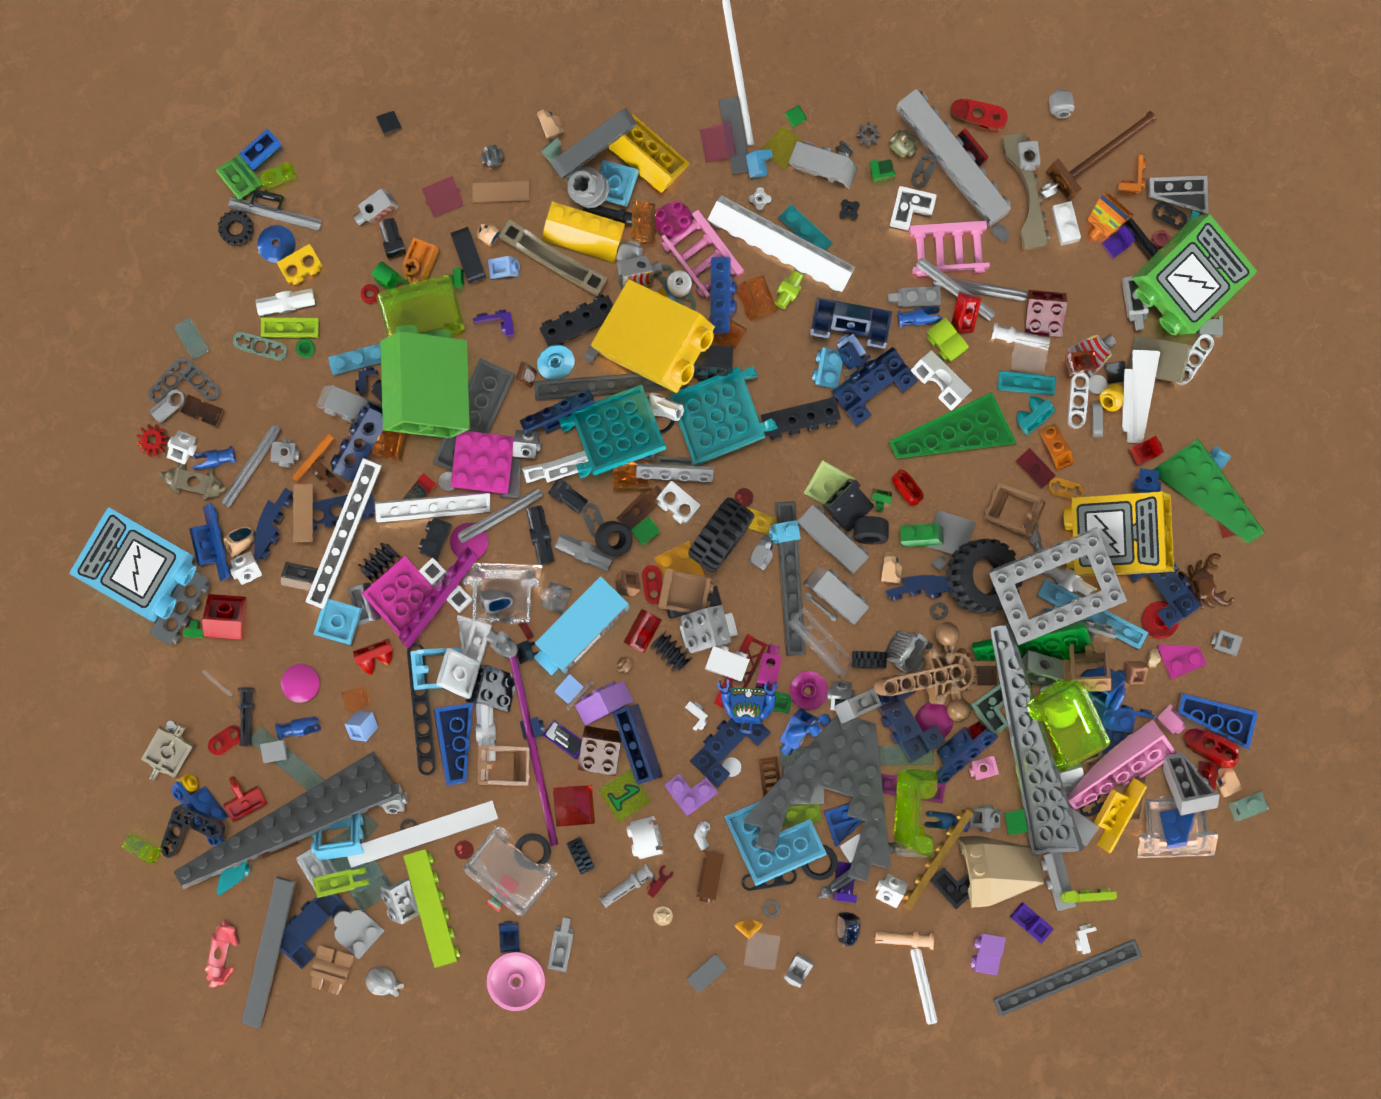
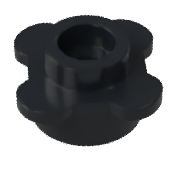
M847 199L842 200L840 216L853 220L857 219V209L860 207L859 202H850Z

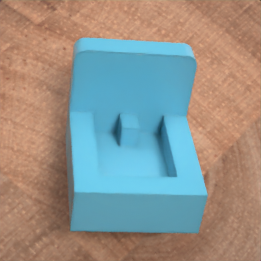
M797 520L770 525L769 537L773 544L801 539Z

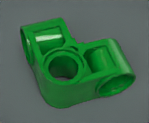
M383 261L379 262L372 271L374 280L397 297L404 299L410 295L411 287L409 283ZM399 285H406V290L404 292H397V287Z

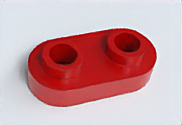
M900 469L893 474L892 481L894 486L897 487L908 503L917 505L923 500L922 490L908 472Z
M649 565L642 571L644 595L649 603L656 604L659 603L662 590L661 572L658 567ZM649 572L655 573V577L653 579H650L648 577ZM652 591H657L658 595L657 597L653 598L651 597L650 593Z
M236 725L228 726L212 737L208 742L210 753L222 755L239 744L240 727ZM232 731H235L237 734L235 738L230 737ZM216 742L221 744L219 749L214 748Z

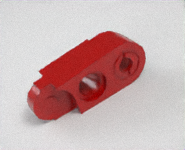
M960 98V100H955L950 109L951 114L956 119L991 131L1002 129L1008 120V114L1004 108L971 99L965 100ZM980 110L983 116L976 118L972 112ZM993 116H1000V119L995 121Z
M1195 728L1186 731L1184 735L1185 743L1194 753L1224 768H1232L1239 762V751L1234 742L1207 730L1202 731ZM1208 744H1214L1213 747L1206 748Z

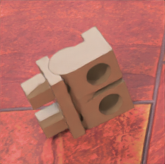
M318 945L310 974L312 976L311 987L321 990L324 980L331 981L328 992L338 995L342 986L346 984L355 956L337 951L336 959L333 961L336 950Z

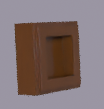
M977 666V686L997 685L996 666Z

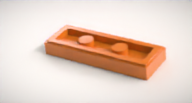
M330 434L326 435L292 476V479L298 484L312 469L311 465L317 459L320 460L336 441Z

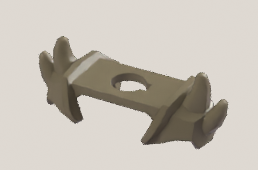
M180 463L176 468L160 472V476L165 480L166 485L177 494L180 493L179 489L204 494L201 496V499L205 500L218 497L225 491L222 481L214 476L213 468H210L207 475L187 471L186 464ZM196 477L200 481L199 485L190 487L187 484L188 478Z

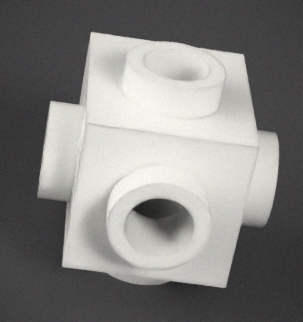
M178 430L174 437L171 436L169 439L167 458L185 464L188 458L195 454L197 448L194 445L196 437Z
M251 551L230 560L233 567L230 569L234 579H239L241 585L262 576L260 567Z
M887 874L884 880L880 879L876 887L879 890L876 898L897 908L908 883Z

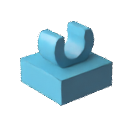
M1216 445L1210 452V455L1221 470L1231 458L1229 454Z

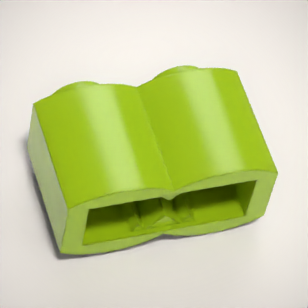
M946 318L927 331L928 337L926 338L932 346L936 345L939 348L938 354L944 361L948 360L951 363L969 348Z

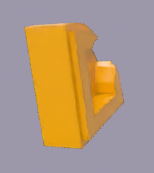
M741 920L735 924V928L748 939L762 927V923L757 920Z

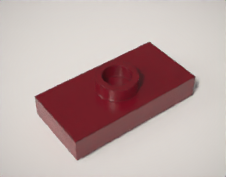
M1030 448L1015 461L1041 489L1056 476Z

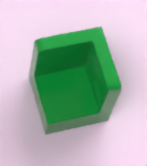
M876 159L869 162L873 182L896 177L891 159L879 162Z
M649 516L631 529V532L643 547L650 539L660 533V530Z
M1024 809L1003 813L1008 836L1028 831Z

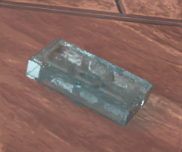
M190 317L173 327L192 360L210 351Z

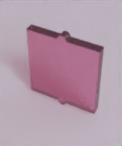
M730 122L720 125L713 124L712 127L700 129L706 162L722 161L724 158L736 155Z
M453 176L422 188L427 200L426 205H429L433 217L464 205L459 193L460 189L457 188Z

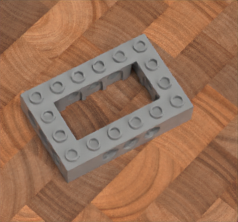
M1097 527L989 570V575L1018 645L1127 601ZM1087 555L1101 591H1091L1087 596L1077 600L1074 598L1072 602L1059 607L1054 606V609L1042 614L1037 613L1029 619L1015 584Z

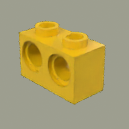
M310 244L277 262L289 285L301 283L304 280L303 277L308 274L311 276L315 275L322 267ZM307 257L314 258V262L310 266L304 264V260ZM292 266L297 267L295 275L287 273L288 269Z

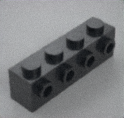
M599 295L593 299L594 302L588 305L586 302L576 307L577 310L571 313L566 311L560 314L559 318L554 321L549 319L543 322L542 327L539 329L547 346L563 345L601 327L613 307L609 295Z
M836 397L761 414L762 423L771 418L776 422L777 429L764 432L766 439L770 438L771 441L781 439V435L788 433L789 436L801 434L800 431L808 429V432L815 431L821 425H826V427L838 425L837 422L841 420Z

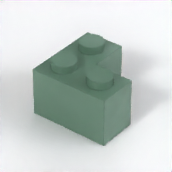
M999 683L972 702L970 706L986 729L997 734L1008 726V722L999 711V708L1004 705L1001 685Z

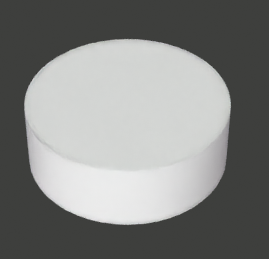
M1094 375L1089 379V391L1092 394L1099 395L1107 387V381L1101 375Z
M445 472L439 478V485L444 491L450 492L456 489L450 487L452 472Z
M727 758L722 764L730 773L729 777H734L741 771V763L736 758Z

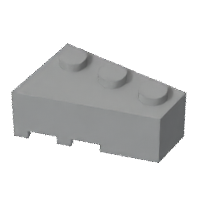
M797 141L789 161L794 168L814 176L826 177L830 182H834V180L842 182L846 188H851L858 167L850 160L848 154L843 152L836 154L827 147L821 146V148H817L811 142L804 141V143Z
M1207 176L1147 178L1148 198L1208 214Z
M324 385L316 407L323 409L327 414L342 416L343 420L352 423L353 421L357 422L362 406H366L368 402L382 408V405L333 385ZM367 422L363 426L369 428L373 423Z

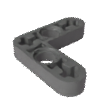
M181 357L150 388L148 396L154 403H159L170 391L175 390L184 379L209 401L219 398L220 388L189 359ZM181 362H187L186 366L188 367V369L186 371L182 369L179 372V374L182 375L180 378L176 373L172 372L173 369H175L176 371L180 369L179 364ZM195 374L202 375L203 380L200 384L192 382V377ZM168 375H173L176 379L175 383L171 386L165 383ZM207 380L209 381V383H207L206 385L209 388H216L214 390V392L216 393L214 396H207L209 392L203 387ZM160 383L169 389L167 392L164 389L161 391L162 397L160 399L158 397L153 398V392L155 390L160 391L162 388L159 386Z

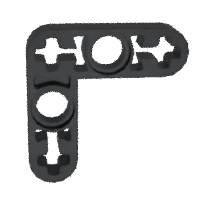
M181 804L175 807L171 813L160 851L167 858L177 855L187 827L208 837L218 838L224 834L225 824L217 818L188 805ZM183 810V814L186 816L181 818V814L178 811ZM196 816H199L202 819V826H197L195 824L194 820ZM215 825H217V830H219L216 833L214 832L215 829L212 828ZM173 826L179 828V836H175L172 833ZM172 843L171 849H173V851L169 852V848L167 846Z

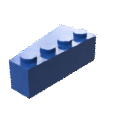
M1183 692L1180 693L1176 709L1178 713L1249 750L1258 716L1256 710Z
M473 703L435 708L433 710L445 786L466 782Z

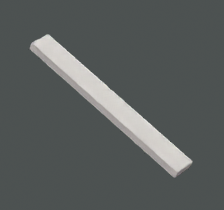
M489 801L362 843L364 854L347 856L350 867L353 868L497 820L498 816L493 801Z

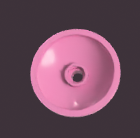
M513 952L499 957L492 964L487 975V989L491 998L500 1007L511 1011L525 1010L534 1005L540 999L545 987V976L540 964L533 957L524 953ZM515 977L520 979V983L518 985H515L513 983V979Z

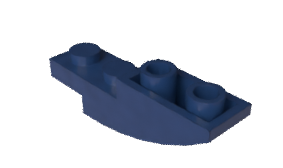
M284 488L275 504L268 500L260 516L254 540V558L258 562L268 557L270 545L272 543L275 544L280 537L278 533L280 529L275 527L274 524H278L284 515L282 511L285 506L289 507L293 501V492L287 488Z
M918 575L902 578L903 586L885 590L886 599L891 598L892 601L902 599L904 594L910 593V596L921 594V590H924L925 597L930 596L931 599L942 597L941 593L949 591L950 594L952 590L951 587H947L948 577Z

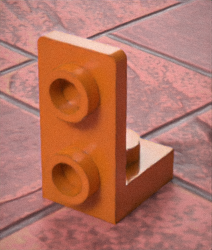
M1139 154L1137 157L1136 183H1133L1132 180H1122V183L1119 182L1117 185L1116 193L1139 195L1141 189H1145V178H1142V171L1146 170V159H1143V154Z
M1056 423L1039 430V434L1052 456L1053 464L1057 471L1074 463L1071 449Z

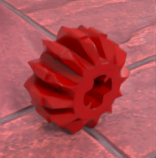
M148 424V431L141 428L140 430L144 434H137V438L142 440L136 443L138 446H142L140 451L143 453L147 450V456H151L152 451L155 456H158V450L164 453L165 450L162 446H168V443L164 440L169 438V435H163L166 430L164 428L159 430L158 424H155L153 429ZM152 436L155 438L156 443L149 445L151 442L149 438Z

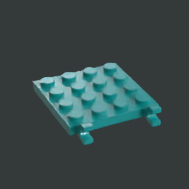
M738 366L733 368L732 374H728V376L716 375L669 395L671 401L683 405V416H681L678 422L695 466L766 438L764 432L777 429L776 422L772 418L761 423L745 381L746 379L758 377L757 370L753 366L743 371Z
M642 385L595 401L593 404L572 412L571 416L559 419L563 433L571 430L574 425L576 426L588 458L587 462L576 464L580 478L586 477L591 471L594 475L666 450Z

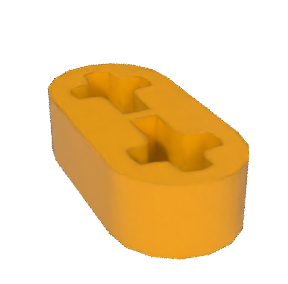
M1054 478L1048 484V490L1052 495L1067 500L1075 498L1072 497L1073 493L1068 492L1067 489L1073 490L1077 487L1080 495L1076 497H1083L1084 489L1078 483ZM1059 482V486L1064 487L1065 490L1059 489L1055 492L1052 484Z

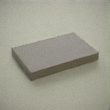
M1136 335L1127 369H1133V350L1159 351L1160 357L1155 378L1182 383L1191 346Z

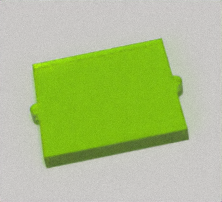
M782 125L761 150L771 149L773 155L771 162H775L785 170L790 165L789 161L797 141L803 142L796 137V133L793 134Z

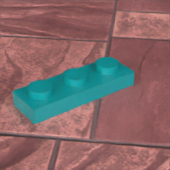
M792 204L778 217L795 235L825 251L833 244L828 237Z

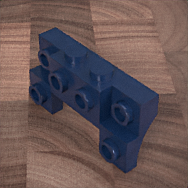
M817 297L810 335L829 338L832 329L868 336L867 346L886 349L892 311Z
M891 347L878 358L867 362L863 369L852 373L848 380L831 391V393L857 426L872 415L864 404L867 400L893 381L900 391L903 392L916 383L917 379L910 368L904 363L897 350Z
M1175 562L1174 572L1129 574L1134 582H1138L1146 575H1149L1168 601L1169 605L1157 613L1168 629L1203 607L1189 588L1191 584L1185 576L1181 577L1178 573L1180 569Z
M916 691L894 696L877 694L882 706L877 708L882 716L881 721L885 727H889L892 732V740L895 744H899L910 764L946 742L936 725L923 732L904 700L914 695Z
M733 718L729 719L728 722L723 720L717 726L719 731L714 736L710 734L703 741L705 745L690 762L718 788L730 775L720 762L746 736L758 746L771 733L763 724H752V733L747 734L740 732L741 723H736Z
M336 894L319 898L315 897L311 902L307 901L300 908L302 912L298 916L293 915L287 922L289 926L284 930L280 950L301 969L315 956L305 943L330 917L334 919L338 912H349L352 910Z

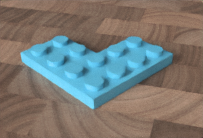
M759 802L724 816L755 886L826 855V851L811 819L780 832L775 850L771 852L755 846L761 828L744 823L745 818Z

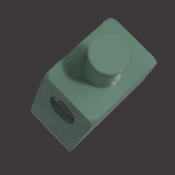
M1262 790L1228 803L1234 821L1246 819L1269 809Z

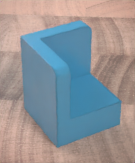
M771 149L757 150L746 155L750 177H763L767 175L765 160L773 157Z

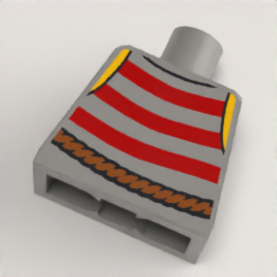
M381 188L358 205L361 211L355 214L353 218L358 225L365 221L375 223L400 206L390 191Z
M645 255L617 262L618 281L622 290L628 279L644 287L651 286L653 284V275L663 272L660 261L650 263Z
M1095 334L1071 346L1068 351L1073 358L1089 355L1092 368L1084 369L1083 371L1090 379L1113 356L1109 348L1117 342L1111 334L1104 339Z

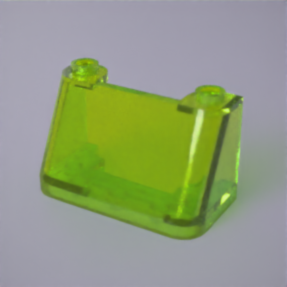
M448 275L393 288L377 295L387 337L395 334V327L400 325H415L418 327V334H425L432 330L443 328L451 331L452 334H456L465 329L452 279Z
M1055 681L1026 705L1031 718L1045 722L1059 752L1054 755L1058 771H1066L1103 751L1110 745L1109 737L1084 685L1079 681Z
M907 768L901 770L897 776L894 839L899 845L919 855L933 856L932 836H928L924 832L923 826H919L921 799L932 798L937 792L936 770Z

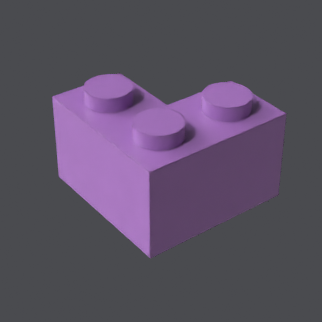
M613 681L605 685L606 689H603L601 686L592 691L593 695L589 693L580 698L581 702L576 704L575 707L585 726L634 702L624 681L617 684Z
M680 773L664 785L687 816L718 794L707 777L692 789Z
M980 933L979 937L976 936L974 948H977L976 956L973 955L971 960V967H974L973 971L998 976L1000 959L1003 957L1005 937Z

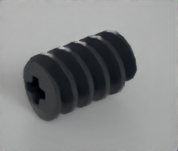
M380 542L382 549L380 550L375 547L376 555L369 553L371 560L363 559L365 566L358 564L359 570L371 582V578L378 579L377 572L384 573L382 567L390 568L388 561L395 563L393 556L401 557L388 543Z
M665 631L652 643L650 648H658L656 651L657 655L663 653L661 660L668 659L667 666L673 664L672 672L680 671L693 658L686 659L685 657L688 652L680 653L682 646L675 647L677 641L670 642L672 635L664 636Z

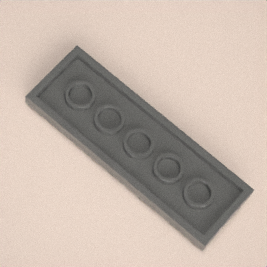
M481 358L479 359L468 384L470 429L467 431L489 434L515 373ZM457 435L452 438L443 439L434 458V464L450 471L453 470Z

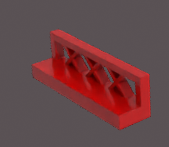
M749 634L746 635L739 649V652L744 654L748 652L749 657L747 659H750L753 666L751 671L744 674H749L746 681L743 676V688L748 687L762 654L768 645ZM752 642L762 646L760 653L751 656L749 651ZM757 657V659H756V661H755V663H754L753 660H752V658ZM726 677V679L730 680L731 688H734L732 685L734 679ZM726 679L722 685L724 687L727 686ZM720 690L714 704L725 709L722 704V690Z

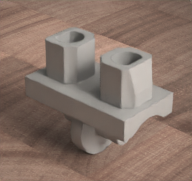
M492 629L486 636V639L491 642L490 647L504 659L505 657L511 658L516 655L518 651L516 643L503 631L497 633Z

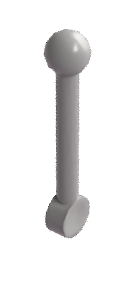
M811 593L805 594V599L810 600L825 612L831 621L837 620V615L829 612L812 598Z

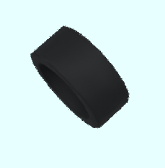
M526 834L515 844V859L525 869H540L550 859V844L539 834ZM527 841H538L543 846L544 854L540 861L528 863L523 859L521 849Z
M823 845L830 857L831 864L826 872L821 874L814 873L809 868L808 863L802 865V870L811 879L819 881L828 879L837 869V855L827 845Z

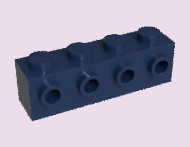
M639 704L613 711L612 713L637 785L663 777Z

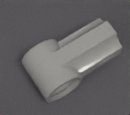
M172 390L150 410V413L161 424L176 410L183 407L187 397L179 390ZM176 394L181 396V401L178 404L173 403V396Z

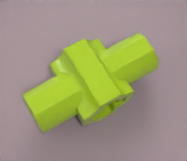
M793 270L788 279L784 278L777 290L779 296L774 302L775 305L785 309L790 301L794 302L801 290L799 285L804 278L801 273Z

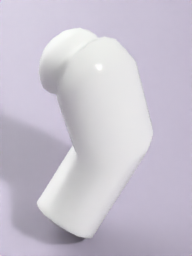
M707 821L700 822L694 832V838L701 851L709 847L705 838L708 830H710V824Z

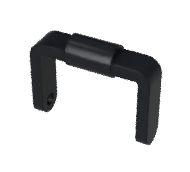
M254 191L250 207H253L256 197L278 201L277 213H280L284 196L267 191Z

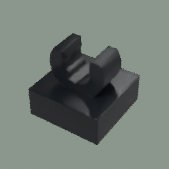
M529 640L517 644L518 651L516 655L520 664L534 659V656L539 652L532 651L531 646L535 645V642L529 643Z

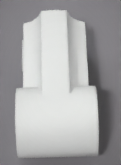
M649 393L648 402L654 416H664L678 421L683 416L684 409L682 404L668 400L662 394Z

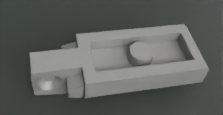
M940 286L897 289V293L888 294V303H898V307L903 308L941 306Z
M563 917L562 925L556 926L547 969L567 971L574 929L569 928L571 918Z

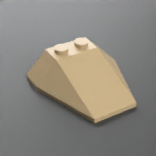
M981 836L958 837L960 854L965 856L970 885L968 894L971 908L992 906L1044 883L1038 854L1032 855L1031 847Z

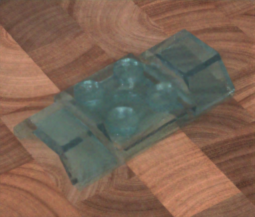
M351 826L323 845L351 841ZM347 857L328 859L336 872L366 868V873L352 877L354 882L368 879L369 884L349 890L361 911L366 910L382 899L380 887L383 885L387 887L392 886L376 860L351 868Z

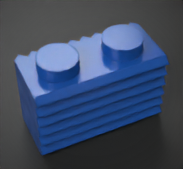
M265 129L260 134V137L257 136L254 142L251 141V144H248V147H245L240 152V156L252 170H255L282 145L269 129Z

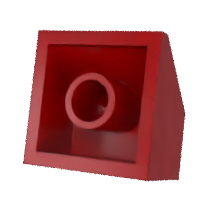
M208 594L202 618L203 636L241 639L245 621L246 597Z

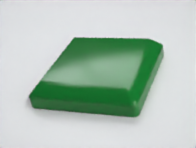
M800 105L785 112L792 127L807 120Z

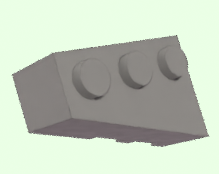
M817 566L803 583L813 589L820 598H823L847 621L855 625L869 608L865 604L867 600L859 593L855 595L851 591L853 588L844 581L842 583L837 579L839 575L832 569L828 571Z
M1183 752L1164 756L1163 772L1180 815L1218 808L1220 794L1211 788L1208 784L1209 781L1197 772L1195 765Z

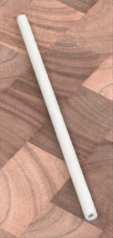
M722 0L747 146L754 145L730 0Z

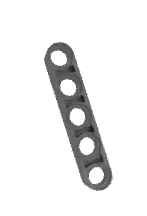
M624 108L555 158L551 165L559 176L564 179L632 130L638 123L629 111Z

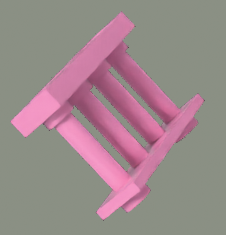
M697 210L692 213V223L683 234L672 237L669 240L663 235L661 236L663 241L661 245L666 252L670 251L685 272L689 274L697 286L695 290L698 295L708 300L710 298L708 291L711 289V280L702 285L696 276L711 265L712 257H730L731 275L735 274L739 277L744 273V270L700 211ZM701 228L704 232L703 238L680 255L674 248V245L695 229L699 230ZM712 243L716 248L715 253L691 270L685 260L707 244L710 245Z
M986 221L913 225L909 228L910 236H914V239H916L918 261L921 258L925 259L924 238H926V235H933L936 242L937 266L935 267L940 271L974 270V273H982L990 266L989 262L983 263L981 234L987 229ZM971 232L974 239L975 263L964 264L962 236L964 233ZM945 234H952L954 236L955 265H945L943 237ZM913 267L912 274H917L918 277L928 276L920 268Z

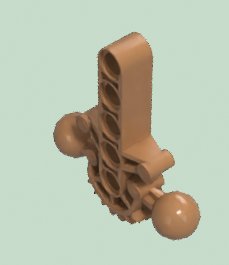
M944 622L938 625L935 630L936 640L943 645L944 652H939L935 649H923V669L879 678L874 684V689L879 695L894 696L927 688L929 702L932 704H943L947 697L946 695L951 694L952 700L947 706L948 716L956 722H962L968 719L971 714V706L968 701L963 699L962 691L972 690L971 684L976 683L974 677L978 676L975 673L978 667L973 665L976 660L971 658L972 654L966 652V649L960 648L956 652L955 643L959 639L958 627L953 623Z

